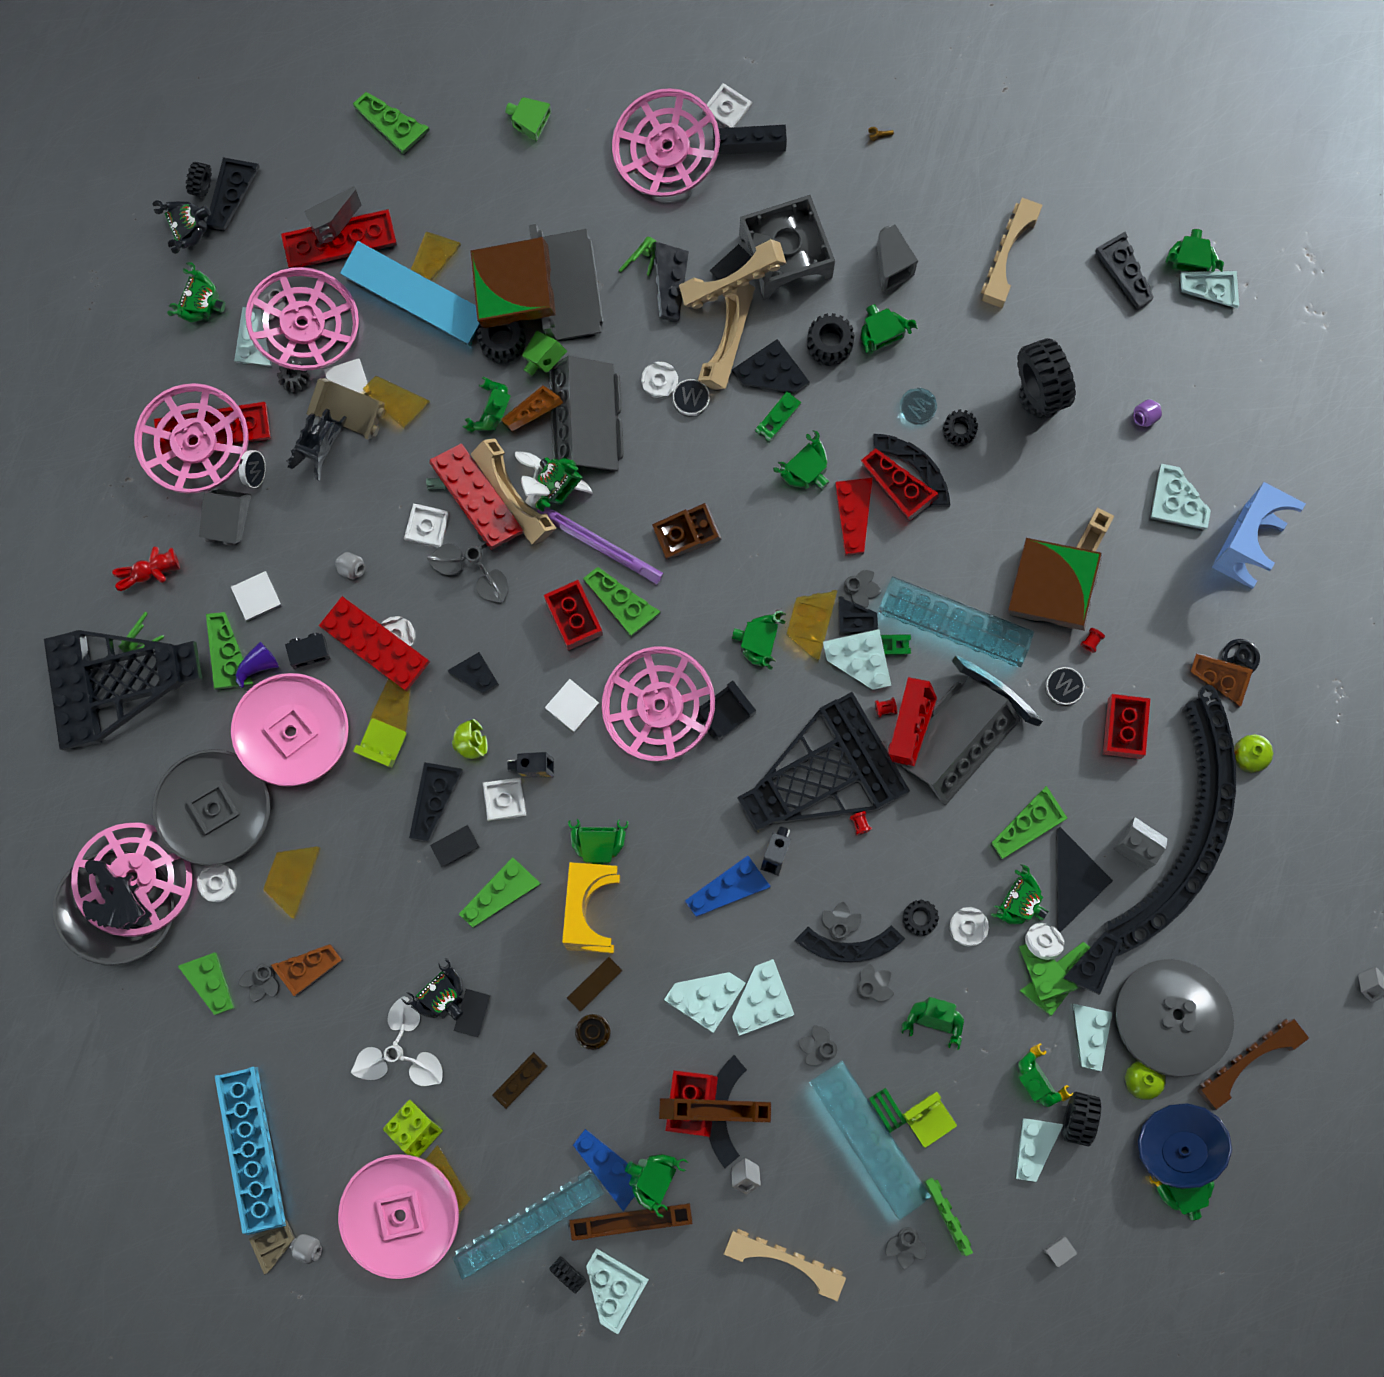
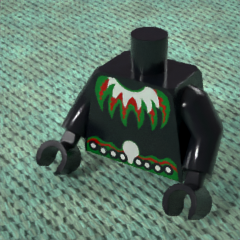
M156 200L152 203L153 206H160L159 209H154L156 214H162L164 210L167 211L165 216L175 238L168 241V247H173L171 248L172 253L177 254L180 248L185 249L199 243L203 233L208 228L205 218L211 215L206 205L199 208L190 202L184 201L162 204L161 201Z
M445 958V961L448 963L447 966L442 967L438 962L441 972L415 997L410 992H406L411 996L408 1002L403 999L401 1000L404 1004L411 1005V1008L422 1016L430 1018L440 1016L443 1019L449 1014L454 1020H457L463 1014V1011L457 1006L463 1000L461 997L463 993L462 982L454 968L451 967L449 959Z

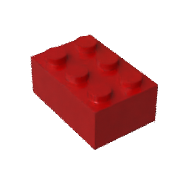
M579 580L544 595L545 602L568 651L603 636L600 624Z
M1118 694L1110 695L1107 701L1103 755L1142 759L1146 756L1151 698Z
M673 1070L670 1099L715 1100L718 1077ZM667 1119L665 1131L710 1137L712 1121Z

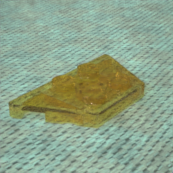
M838 590L796 597L787 636L816 661L820 659L823 641L825 640Z
M316 846L276 853L263 890L293 919L296 918L319 855L320 847Z

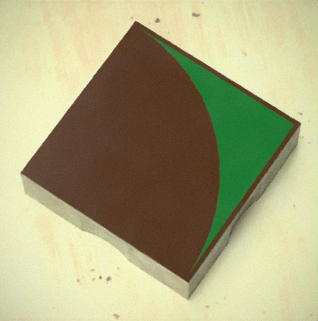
M543 237L470 250L477 321L483 328L510 324L518 320H533L556 315L554 293L550 282L549 248Z
M1026 538L1008 609L1009 614L1034 621H1048L1058 626L1085 631L1091 608V596L1097 583L1102 562V553Z

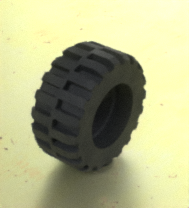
M1050 338L1023 346L1017 355V367L1019 368L1018 372L1021 384L1025 390L1024 392L1033 408L1039 414L1049 415L1070 407L1075 401L1076 386L1070 363L1067 361L1061 346Z

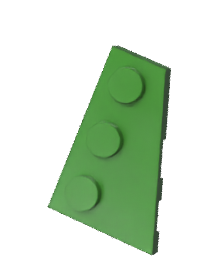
M1026 944L1019 946L1040 1002L1078 989L1076 984L1062 979L1066 972L1054 959H1040L1028 949Z
M216 952L178 966L214 1015L234 1009Z

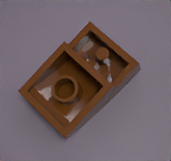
M706 503L690 510L685 509L652 524L666 559L686 554L722 540Z

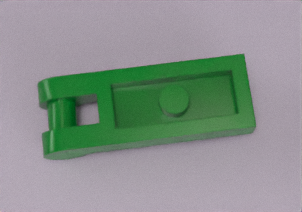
M786 392L764 420L756 427L755 432L759 435H764L765 439L771 442L800 407L801 401ZM768 425L773 428L771 431L766 428Z
M911 634L881 635L885 654H911V648H909ZM896 641H902V648H896Z

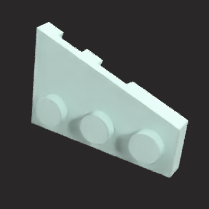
M1023 1118L1015 1179L1037 1181L1063 1124Z

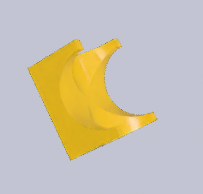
M569 862L562 941L567 950L614 954V945H611L612 938L603 937L595 933L586 922V908L590 898L597 890L606 885L620 884V875H617L618 866Z

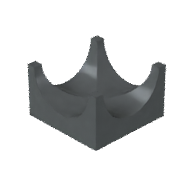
M811 195L740 217L739 236L741 241H745L752 256L756 252V246L772 239L780 242L786 264L780 266L779 270L769 271L765 273L764 277L759 279L763 300L769 299L772 293L780 286L803 276L822 275L825 277V280L833 278L835 259Z

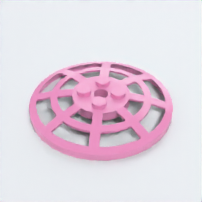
M671 88L649 92L632 102L619 118L612 139L614 162L625 181L641 193L656 197H672L683 194L701 183L713 168L720 147L718 124L709 107L697 96L680 89ZM661 97H676L674 108H663L653 112L647 103ZM687 99L698 105L706 113V116L698 122L691 114L682 110L683 100ZM639 107H642L646 117L640 121L633 133L623 131L629 117ZM673 114L671 123L659 124L656 118L661 115ZM680 116L688 119L694 126L684 131L678 126ZM650 122L654 129L649 133L648 137L639 136L644 126ZM710 122L715 134L714 151L704 150L705 137L702 128ZM697 132L700 140L699 149L690 147L689 138ZM620 138L631 141L630 152L633 162L625 166L622 165L619 153ZM665 142H672V147L670 149H663V145ZM637 143L646 145L647 155L638 159L636 152ZM687 155L697 156L693 164L686 170L682 162ZM702 157L712 158L705 172L696 181L692 182L689 174L696 169ZM652 161L658 166L656 175L647 172L642 166ZM676 167L679 172L677 176L663 177L666 168ZM638 169L642 175L653 181L650 190L636 184L627 173ZM683 179L687 186L673 192H657L660 183H671Z
M303 267L280 270L263 279L249 297L245 316L249 337L262 355L282 367L301 371L324 368L341 359L353 345L359 323L355 301L346 287L325 272ZM305 276L318 280L314 289L307 287L291 288L287 278ZM280 280L283 291L276 294L268 304L258 299L259 295L269 285ZM326 282L338 290L345 298L346 303L336 307L335 303L321 292L324 283ZM303 293L309 294L311 297L308 302L296 301L293 294ZM287 298L289 304L282 311L273 307L280 299ZM318 298L324 301L331 310L322 313L315 305ZM254 305L264 310V331L253 332L251 316ZM349 309L353 320L351 336L340 334L342 324L340 314ZM269 314L280 318V327L269 329ZM335 317V332L324 329L325 320ZM304 319L307 321V324L300 326L297 321ZM283 334L290 340L287 347L281 346L273 336ZM320 336L331 339L321 349H318L314 342ZM268 338L270 343L283 353L278 360L267 353L260 346L257 339ZM336 341L347 343L337 356L326 362L324 361L321 354L328 351ZM296 344H307L311 352L300 353L293 350ZM290 356L298 358L314 357L317 364L301 366L289 364L287 361Z
M196 383L175 386L156 396L141 413L134 435L136 455L147 475L166 489L187 494L208 491L227 481L238 470L239 464L242 463L241 457L247 451L249 441L246 419L235 401L217 388ZM185 392H202L200 403H187L177 407L171 398ZM212 394L221 398L234 411L227 417H224L221 412L208 405L209 395ZM165 401L171 411L161 419L157 428L145 425L152 412ZM199 409L197 418L185 420L181 412L186 410ZM206 411L220 419V422L211 427L204 421ZM172 417H175L178 424L172 433L163 431L167 422ZM239 418L243 429L242 447L232 446L233 434L229 424ZM223 428L226 429L227 445L217 443L216 433ZM143 433L154 436V450L157 458L147 462L142 450ZM191 437L198 438V442L195 445L189 444ZM160 438L170 440L172 449L163 455L160 448ZM214 451L224 452L222 458L213 466L209 457ZM230 453L240 454L235 466L226 476L220 479L216 471L226 462ZM177 456L184 463L181 471H178L166 461ZM202 462L206 468V471L189 473L192 464ZM161 464L167 471L178 476L175 486L161 480L152 472L151 468ZM210 475L214 482L209 486L201 488H183L186 479H198Z
M655 646L644 648L626 657L609 676L602 696L603 720L611 738L628 754L647 761L672 760L692 750L708 732L715 711L714 688L705 669L687 653L670 647ZM671 654L681 657L677 668L667 665L655 666L651 655ZM644 657L646 669L637 673L629 682L619 677L631 663ZM688 662L694 665L701 673L707 687L697 690L693 681L684 673ZM666 671L674 673L670 683L659 682L657 672ZM649 674L651 684L643 690L635 686L641 678ZM681 678L688 684L692 692L681 695L676 688ZM614 684H617L625 689L621 700V712L610 714L611 692ZM630 692L638 696L637 708L632 710L627 709ZM709 694L710 711L704 726L696 721L700 706L699 698ZM659 700H664L665 707L662 710L656 709V703ZM694 700V709L690 718L682 713L685 702ZM640 716L646 723L641 732L636 730L630 718ZM624 720L628 730L637 737L630 747L618 736L612 722ZM678 720L686 724V727L681 732L672 736L671 725L675 724ZM653 727L663 728L665 739H652L647 736ZM691 728L700 732L699 736L689 746L675 753L673 742L684 737ZM643 742L653 745L666 744L667 755L651 756L642 754L637 750Z
M124 823L112 826L96 834L79 852L72 870L71 885L77 907L84 917L83 901L91 902L96 899L99 904L105 903L99 889H97L93 874H89L91 893L81 898L77 885L79 867L85 868V863L88 861L82 859L84 854L93 843L104 835L109 845L104 847L94 860L100 861L106 853L113 849L117 858L111 865L107 866L116 877H126L130 872L138 875L137 879L131 881L130 884L132 886L136 883L140 885V888L135 893L143 905L152 913V916L149 917L152 925L129 930L112 928L110 926L104 928L103 925L98 926L97 921L88 920L100 930L123 937L148 935L170 924L185 907L192 888L191 863L183 859L186 869L185 888L174 885L172 862L181 858L174 853L167 855L159 845L150 841L153 831L157 832L155 826L144 823ZM123 828L145 829L142 838L128 837L117 840L112 831ZM139 843L136 853L124 854L120 845ZM147 846L156 850L162 857L151 862L144 856ZM165 864L168 870L167 882L156 879L155 871L156 868ZM154 887L163 889L164 892L151 904L147 895ZM170 892L182 896L176 907L159 921L155 909L167 899Z

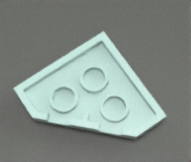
M1161 464L1150 519L1207 530L1211 512L1207 504L1205 505L1201 500L1199 493L1185 478L1180 467Z
M879 629L823 641L828 662L872 690L891 686Z
M774 959L756 965L732 1016L739 1036L794 1016Z
M730 972L678 982L673 985L664 1001L714 1033L746 983Z
M596 1248L586 1269L600 1324L619 1334L649 1279Z

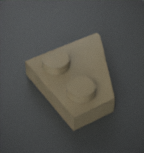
M285 1220L286 1226L266 1230L249 1238L264 1275L271 1271L291 1245L293 1239H295L287 1220Z

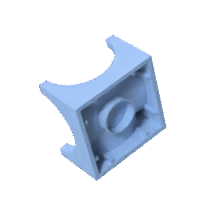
M1263 482L1244 505L1212 568L1253 589L1257 580L1249 574L1245 563L1259 566L1268 571L1275 564L1260 548L1258 529L1273 528L1283 531L1287 523L1273 513L1287 509L1301 512L1306 503Z

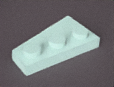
M1237 271L1181 272L1180 284L1182 293L1238 309Z
M242 307L234 361L242 364L272 367L271 361L260 353L250 339L246 328V307ZM252 309L251 322L253 332L264 331L263 312L261 309ZM267 338L257 339L260 346L269 353Z
M1072 1004L1075 1015V1028L1077 1030L1080 1066L1102 1071L1112 1012Z

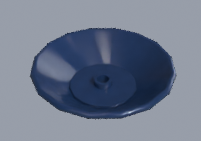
M1188 1103L1168 1105L1154 1112L1142 1125L1138 1138L1139 1156L1149 1174L1163 1184L1180 1189L1199 1188L1216 1180L1228 1167L1232 1153L1230 1133L1221 1119L1204 1107ZM1187 1150L1188 1153L1184 1154L1182 1153V1151Z

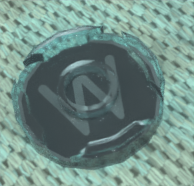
M924 388L908 390L900 401V412L903 418L915 425L929 422L937 411L935 396Z

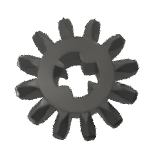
M291 360V364L303 366L302 362L296 363L295 360ZM279 366L280 373H277V377L280 379L278 381L281 386L284 385L283 387L286 391L291 388V391L295 392L297 387L302 391L301 385H307L306 379H309V374L306 373L308 370H293Z

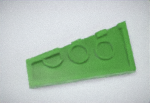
M367 92L353 103V106L403 154L430 131L428 126L418 123L414 118L402 114L398 109L386 105L385 102Z
M599 567L583 578L584 582L631 637L661 614V611L652 607L647 601L638 597Z
M225 612L206 614L214 690L240 687L236 682L235 673L243 657ZM250 676L244 681V686L253 685Z
M1045 786L991 844L1000 858L1004 859L1068 818L1048 787Z
M512 857L467 904L459 915L474 928L518 898L526 895L532 889L540 886L541 883Z
M1084 942L1080 943L1057 961V963L1067 974L1090 946ZM1030 982L1019 991L1050 1016L1053 1015L1069 994L1066 993L1040 1002L1033 982Z
M931 1177L928 1178L924 1183L961 1255L968 1256L972 1254L971 1243L967 1236L963 1235L960 1229L962 1226L958 1218L954 1217L950 1211L952 1209L950 1202L947 1198H943L941 1194L943 1189L939 1181H934Z

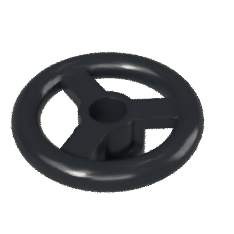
M1235 639L1224 647L1222 661L1243 663L1248 668L1253 669L1254 672L1260 663V653L1257 647L1249 640ZM1240 644L1235 656L1228 658L1229 650L1233 646ZM1246 646H1248V647L1252 650V652H1253V654H1254V662H1253V663L1250 661V659H1251V657H1252V653H1251V651H1250L1248 648H1246ZM1239 654H1243L1244 659H1241Z

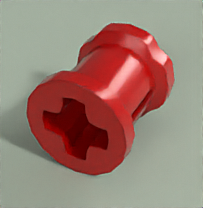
M1090 628L1089 635L1085 641L1081 642V645L1087 651L1095 653L1097 645L1105 638V635L1095 628Z
M894 697L886 701H875L878 718L884 714H897V705Z
M865 811L850 816V820H853L856 828V836L872 830L865 817Z

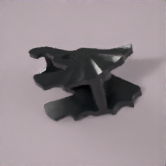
M329 409L324 410L322 418L317 425L313 426L314 413H311L306 418L305 427L300 431V437L296 441L295 447L291 450L292 455L286 460L289 463L288 468L290 469L295 468L305 458L313 460L315 463L314 475L316 480H320L324 460L347 419L346 416H343L340 421L332 419Z
M92 860L85 863L88 874L98 877L100 882L98 889L105 899L104 904L83 901L82 909L86 919L97 921L98 926L103 925L104 928L110 926L112 928L129 930L133 925H144L145 920L151 917L152 913L143 905L135 893L140 888V885L136 883L132 886L130 884L131 880L134 879L133 875L116 877L104 862Z

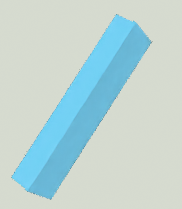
M357 241L340 274L352 282L469 346L472 345L478 328H480V323L477 321L476 305L359 241Z
M258 1067L216 1075L215 1082L242 1234L250 1235L286 1226Z

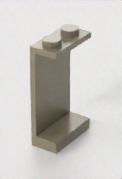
M321 378L317 381L306 414L314 413L315 416L322 417L324 410L329 409L334 420L340 421L343 416H346L347 419L343 427L365 435L364 438L368 440L375 437L379 431V426L377 425L385 414V403L328 379Z

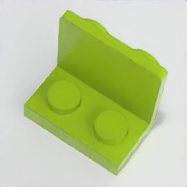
M372 718L360 746L356 745L353 752L393 768L407 732Z
M938 1092L932 1093L902 1114L924 1148L957 1126L941 1102Z
M408 1100L383 1128V1131L404 1153L420 1157L443 1131L411 1100Z

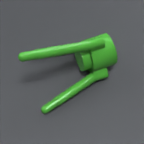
M646 237L639 248L622 265L619 272H622L642 253L645 256L652 255L647 271V276H650L655 258V250H653L652 243L656 240Z
M147 612L143 613L126 637L135 638L144 627L141 623L147 616ZM161 635L153 639L152 641L158 642L161 639H163L164 636ZM122 641L118 647L123 652L139 649L137 648L139 644Z

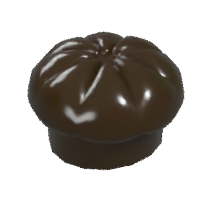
M589 1014L582 1017L575 1028V1036L578 1043L589 1050H597L605 1046L611 1034L610 1025L607 1020L597 1014Z

